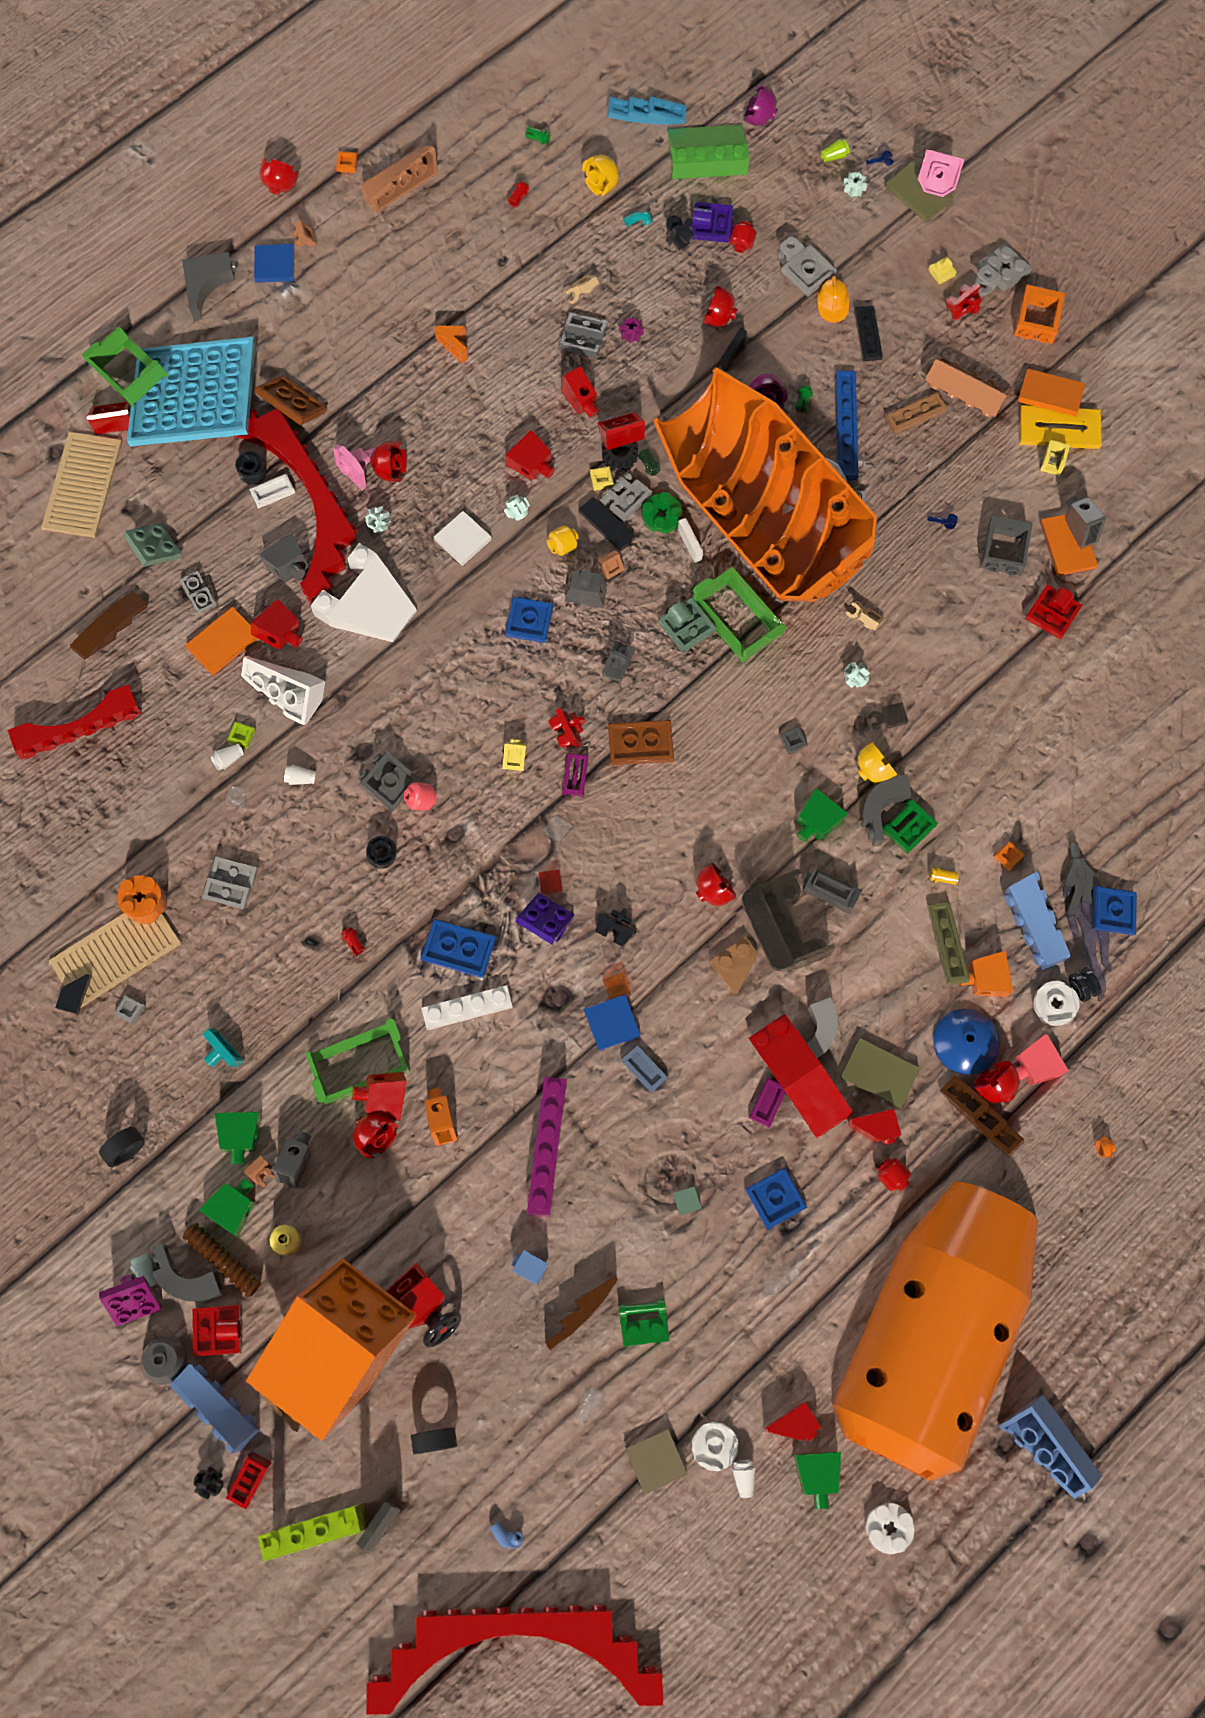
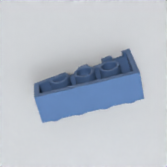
M1035 872L1008 887L1004 892V899L1007 906L1011 907L1014 912V921L1018 927H1021L1024 933V942L1027 946H1030L1035 964L1040 966L1042 971L1065 962L1070 957V953L1059 928L1055 929L1056 917L1053 910L1047 909L1045 898L1048 897L1045 889L1040 890L1037 883L1040 876L1038 872Z
M189 1364L170 1384V1387L188 1407L192 1409L195 1407L197 1409L195 1413L202 1422L208 1426L210 1424L213 1426L212 1433L217 1439L228 1442L225 1448L230 1453L240 1452L260 1431L256 1427L258 1422L250 1414L245 1416L241 1412L240 1408L242 1406L233 1397L229 1399L223 1393L225 1388L216 1380L212 1382L207 1377L209 1372L201 1364L197 1366Z
M1044 1395L1027 1403L999 1425L1004 1432L1007 1430L1015 1438L1014 1442L1021 1448L1024 1446L1034 1456L1033 1460L1038 1465L1045 1466L1051 1472L1050 1476L1074 1499L1092 1490L1101 1479V1473Z

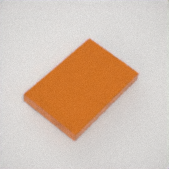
M1027 369L1018 402L1076 417L1086 383Z
M1068 514L1045 518L1040 521L1057 576L1092 570L1098 567L1092 545L1081 549L1078 546L1066 523Z
M231 607L189 641L185 647L214 676L257 641L258 638L251 635V625L234 607Z

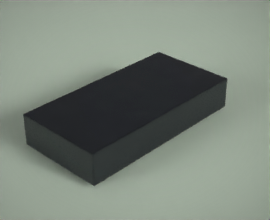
M743 328L738 330L721 357V369L725 371L729 369L746 342L747 330Z

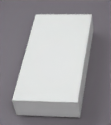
M287 474L249 489L258 509L295 493Z
M687 519L679 520L678 531L696 564L702 561L703 550Z

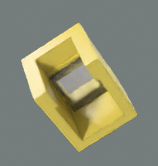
M1050 440L1040 471L1060 476L1066 463L1070 445L1064 444L1061 441Z

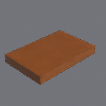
M283 375L256 387L255 393L300 425L315 419L327 411L326 405Z
M671 720L608 724L611 766L674 762Z

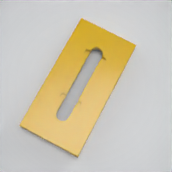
M1021 405L1019 409L1020 445L1048 446L1050 440L1061 441L1072 448L1100 449L1102 445L1101 410L1078 409L1077 416L1075 417L1036 406ZM1035 423L1085 425L1087 429L1083 431L1078 429H1048L1037 427Z

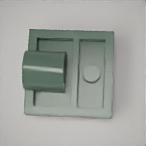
M161 523L125 530L124 538L144 567L176 560L181 556V552Z
M693 598L684 603L683 601L676 603L669 609L668 614L658 621L682 653H685L715 633L717 629Z

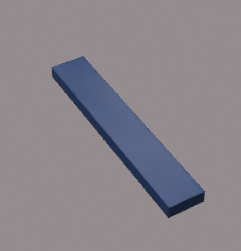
M836 371L837 464L847 480H858L856 371Z

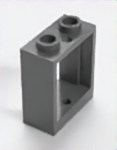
M992 515L987 527L981 568L991 572L1000 571L1011 576H1021L1026 566L1033 523ZM993 533L1022 539L1018 562L989 557Z

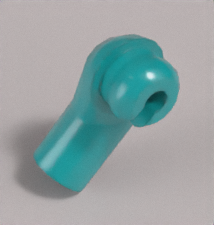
M636 211L623 218L626 227L641 220L646 226L653 222V218L651 217L652 214L648 211Z

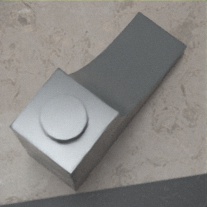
M229 252L182 260L189 309L194 321L202 320V307L208 295L218 286L235 280L234 272H237L235 260H231Z

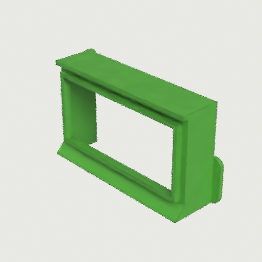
M117 327L101 343L95 342L82 355L95 372L133 408L135 407L133 404L156 385L162 377H170L158 361L151 359L120 327ZM125 347L146 366L140 373V376L126 389L103 369Z
M733 567L714 580L709 578L704 580L693 589L694 601L717 628L716 632L743 663L779 636L781 637L786 630V626L782 624ZM727 584L770 631L747 649L704 601Z
M393 1019L386 1020L385 1025L313 1053L310 1051L305 1052L315 1078L312 1081V1087L318 1102L327 1105L352 1095L353 1086L365 1087L366 1080L328 1095L317 1062L390 1034L401 1066L385 1073L404 1072L405 1074L410 1072L399 1045L401 1036Z

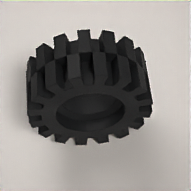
M633 442L620 446L628 451L625 456L621 457L615 456L612 453L613 449L606 450L603 443V462H606L607 467L611 466L613 471H615V468H618V472H622V468L627 471L628 466L632 468L634 463L637 462L638 443Z

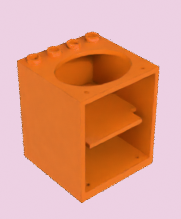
M341 1258L296 1297L246 1382L291 1416L293 1420L309 1430L312 1435L323 1441L366 1396L417 1315Z

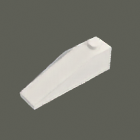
M248 656L243 658L241 676L258 692L262 691L267 695L273 705L277 704L287 718L306 725L323 700L325 681L311 674Z

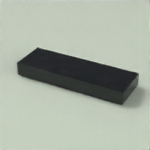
M874 305L855 307L854 315L862 362L882 360L883 354Z
M594 497L579 508V513L620 552L635 540V536Z

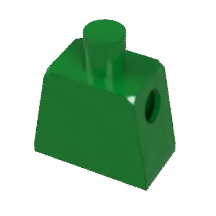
M816 788L798 817L797 823L802 828L796 835L803 842H807L812 835L816 839L822 840L845 821L848 813Z
M259 1112L215 1113L220 1150L231 1152L230 1164H244V1152L256 1150L262 1115Z
M245 1178L240 1181L236 1188L225 1183L199 1211L238 1237L255 1205L252 1200L246 1197L254 1185Z
M841 1452L793 1455L802 1493L804 1495H814L815 1509H829L828 1494L839 1493Z

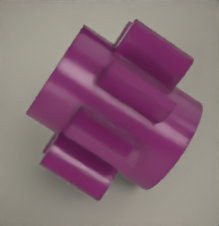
M634 317L627 320L624 319L623 325L619 326L621 339H625L629 343L639 341L640 335L644 334V328L641 327L642 321H637Z

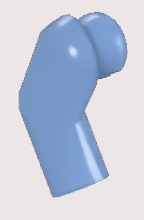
M499 1521L489 1528L501 1547L518 1548L524 1542V1536L521 1532H507Z

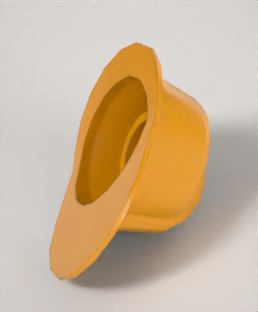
M833 276L832 279L827 280L818 289L817 297L818 310L821 317L828 322L836 323L842 321L848 315L849 294L846 285Z

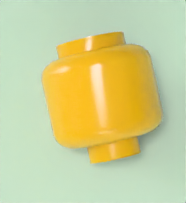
M563 525L550 532L547 545L553 554L564 556L576 549L577 540L579 539L578 534L574 529Z

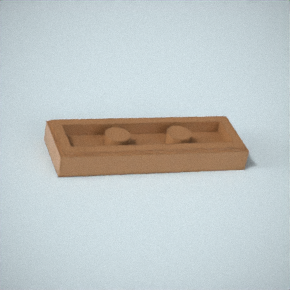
M937 392L885 415V420L892 432L896 434L946 412L947 406Z

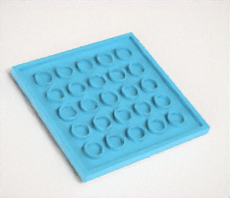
M254 337L143 348L142 350L151 359L158 361L170 377H162L156 385L133 404L134 408L131 406L127 435L128 445L140 446L247 435L256 343ZM138 358L134 380L146 368Z

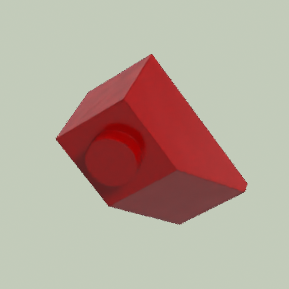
M894 1109L853 1118L848 1122L850 1128L876 1144L883 1142L884 1146L896 1143V1139L902 1135Z
M806 1402L801 1403L764 1427L766 1432L801 1441L805 1439L806 1442L815 1438L818 1435L817 1430L821 1428Z

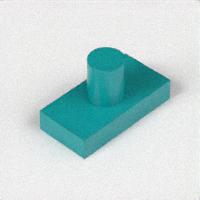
M208 1028L202 1034L213 1047L204 1057L205 1062L209 1066L214 1067L222 1058L230 1067H239L245 1061L217 1029Z

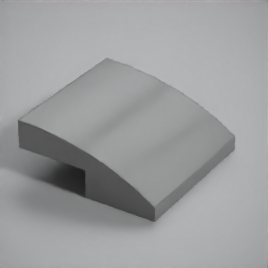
M215 857L211 876L207 878L202 898L245 909L259 867Z

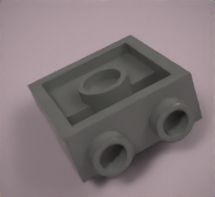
M387 751L383 755L377 754L371 762L374 766L370 771L365 769L358 777L360 780L358 786L392 812L404 799V792L411 783L418 782L420 778Z

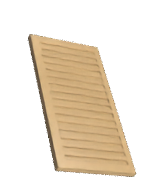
M74 432L68 433L41 526L43 530L96 538L122 440Z
M123 913L50 959L49 964H51L64 986L86 974L92 976L81 1006L82 1008L176 948L181 942L163 914L153 923L138 924Z

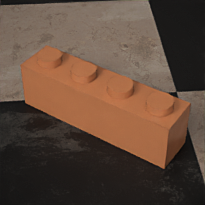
M422 146L361 184L363 198L376 213L438 174L435 148L433 146Z
M941 356L935 359L925 381L929 382L928 385L931 388L946 391L947 396L963 400V404L970 408H979L981 413L987 417H996L1012 393V388L1006 387L1004 390L999 387L998 382L992 379L982 380V377L977 372L970 370L964 372L963 366Z

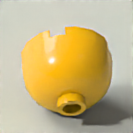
M600 154L584 161L582 170L583 172L586 171L587 177L585 182L595 195L601 194L605 196L617 186L619 168L617 163L610 157Z
M873 742L861 750L857 761L860 769L857 772L864 781L869 779L871 782L879 784L898 775Z

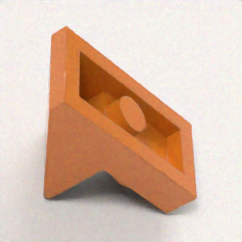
M436 326L434 328L436 340L462 364L468 360V348L463 342L466 338L465 327Z

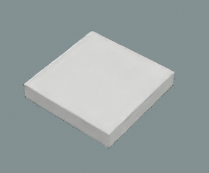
M464 511L434 536V540L462 566L492 540L491 536Z

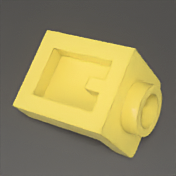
M510 739V742L505 743L502 769L524 771L527 744L523 743V740Z

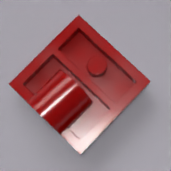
M1047 584L1025 619L1061 640L1083 605L1074 600V595L1068 589L1058 588L1056 590Z
M241 1305L192 1309L193 1357L242 1353Z

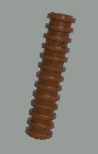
M198 1223L190 1225L184 1232L183 1239L188 1240L189 1245L193 1244V1248L195 1250L198 1249L199 1254H204L203 1258L209 1259L208 1262L210 1264L213 1263L215 1269L219 1268V1272L221 1274L224 1273L225 1278L229 1277V1282H234L236 1288L240 1287V1292H245L247 1298L251 1297L260 1288L261 1281L256 1280L255 1275L251 1276V1272L249 1270L246 1271L244 1265L240 1266L241 1262L235 1261V1257L230 1256L229 1251L225 1252V1248L223 1246L220 1247L219 1242H214L215 1239L209 1237L210 1234L208 1232L204 1233V1229L202 1227L199 1228Z

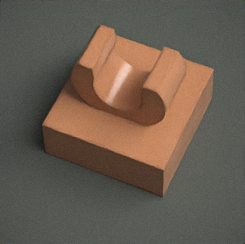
M302 220L296 222V230L292 233V236L298 240L294 244L298 247H302L304 244L309 247L316 245L317 242L313 228Z
M616 550L607 553L602 558H598L603 576L606 579L625 570L620 555Z
M261 1155L244 1170L252 1181L257 1185L260 1184L262 1187L266 1186L263 1180L268 1175L275 1178L272 1171L273 1167Z

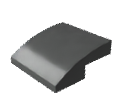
M570 312L565 324V331L559 343V350L597 359L608 321Z
M389 1500L385 1501L356 1545L364 1551L373 1552L402 1508Z

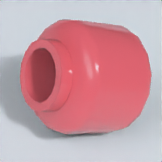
M414 782L405 790L404 800L406 805L412 810L427 811L436 803L437 794L430 784Z

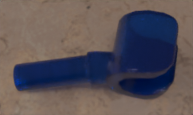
M888 150L884 151L880 157L866 160V165L884 162L886 166H891L894 161L889 157L893 155Z
M949 514L946 519L928 517V521L941 523L949 530L956 526L958 519L955 514Z

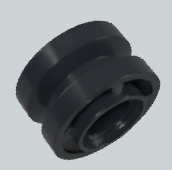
M253 451L244 452L236 459L235 467L239 478L244 483L257 484L265 478L266 467L263 458L258 453Z
M377 836L369 841L366 848V858L372 867L386 869L395 862L397 849L395 843L390 838ZM383 848L387 851V855L379 857L375 852L377 849Z
M1088 967L1080 969L1079 974L1074 972L1069 975L1070 986L1076 991L1080 1001L1086 1002L1091 999V996L1096 997L1101 994L1100 983L1096 975Z

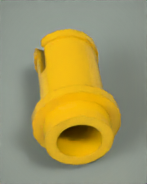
M936 866V868L932 867L930 880L934 883L943 882L956 885L958 872L943 870L939 866Z

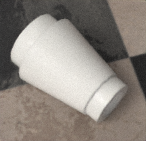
M236 744L214 751L210 758L219 771L227 769L244 753L240 745Z
M294 764L291 766L286 765L284 782L289 783V785L314 784L316 771Z
M752 1460L735 1461L732 1468L740 1498L754 1496L756 1467L753 1466Z

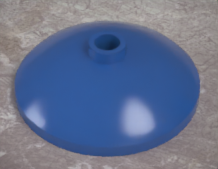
M958 1009L948 1013L939 1021L933 1035V1046L938 1059L945 1067L958 1074L973 1075L986 1070L994 1063L1000 1049V1037L997 1028L987 1016L972 1009ZM966 1036H972L973 1042H968Z

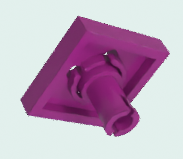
M125 1275L120 1279L119 1285L99 1292V1300L116 1326L161 1310L160 1301L145 1276L134 1278L133 1275Z

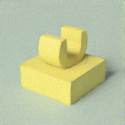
M948 257L929 266V272L938 284L955 277L957 271L952 266L953 263Z

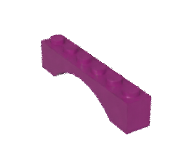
M544 1077L527 1214L529 1216L546 1218L551 1216L567 1079Z

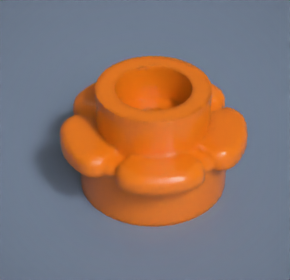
M1103 1136V1138L1095 1143L1096 1150L1101 1158L1113 1157L1116 1147L1112 1139Z

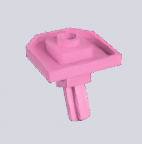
M927 149L918 178L924 192L943 197L955 190L964 159Z
M336 445L333 448L336 465L361 490L365 489L364 469L367 463L370 462V458L376 448L366 451L359 448L349 452L344 446Z

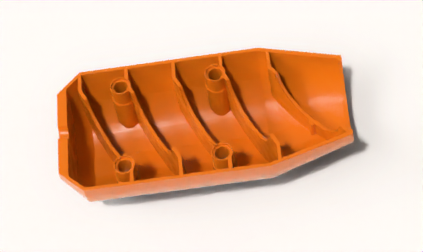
M716 367L712 370L713 377L708 388L694 405L673 419L661 421L656 418L653 420L679 483L779 600L815 602L819 598H825L851 579L863 566L862 561L869 558L872 554L877 516L777 403ZM784 504L794 507L793 510L782 515Z
M956 1181L950 1185L915 1226L899 1248L832 1403L844 1438L929 1481L963 1470L1031 1303L1038 1219L1034 1214L997 1193L976 1185ZM905 1285L910 1286L913 1290L911 1298L904 1292ZM994 1329H996V1330L998 1331V1338H997V1339L995 1338V1335H994ZM869 1371L876 1375V1382L873 1385H870L866 1379V1374ZM958 1416L962 1418L961 1427L957 1425Z

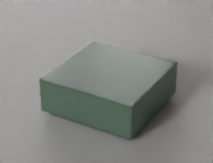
M695 1186L673 1193L679 1216L702 1209Z

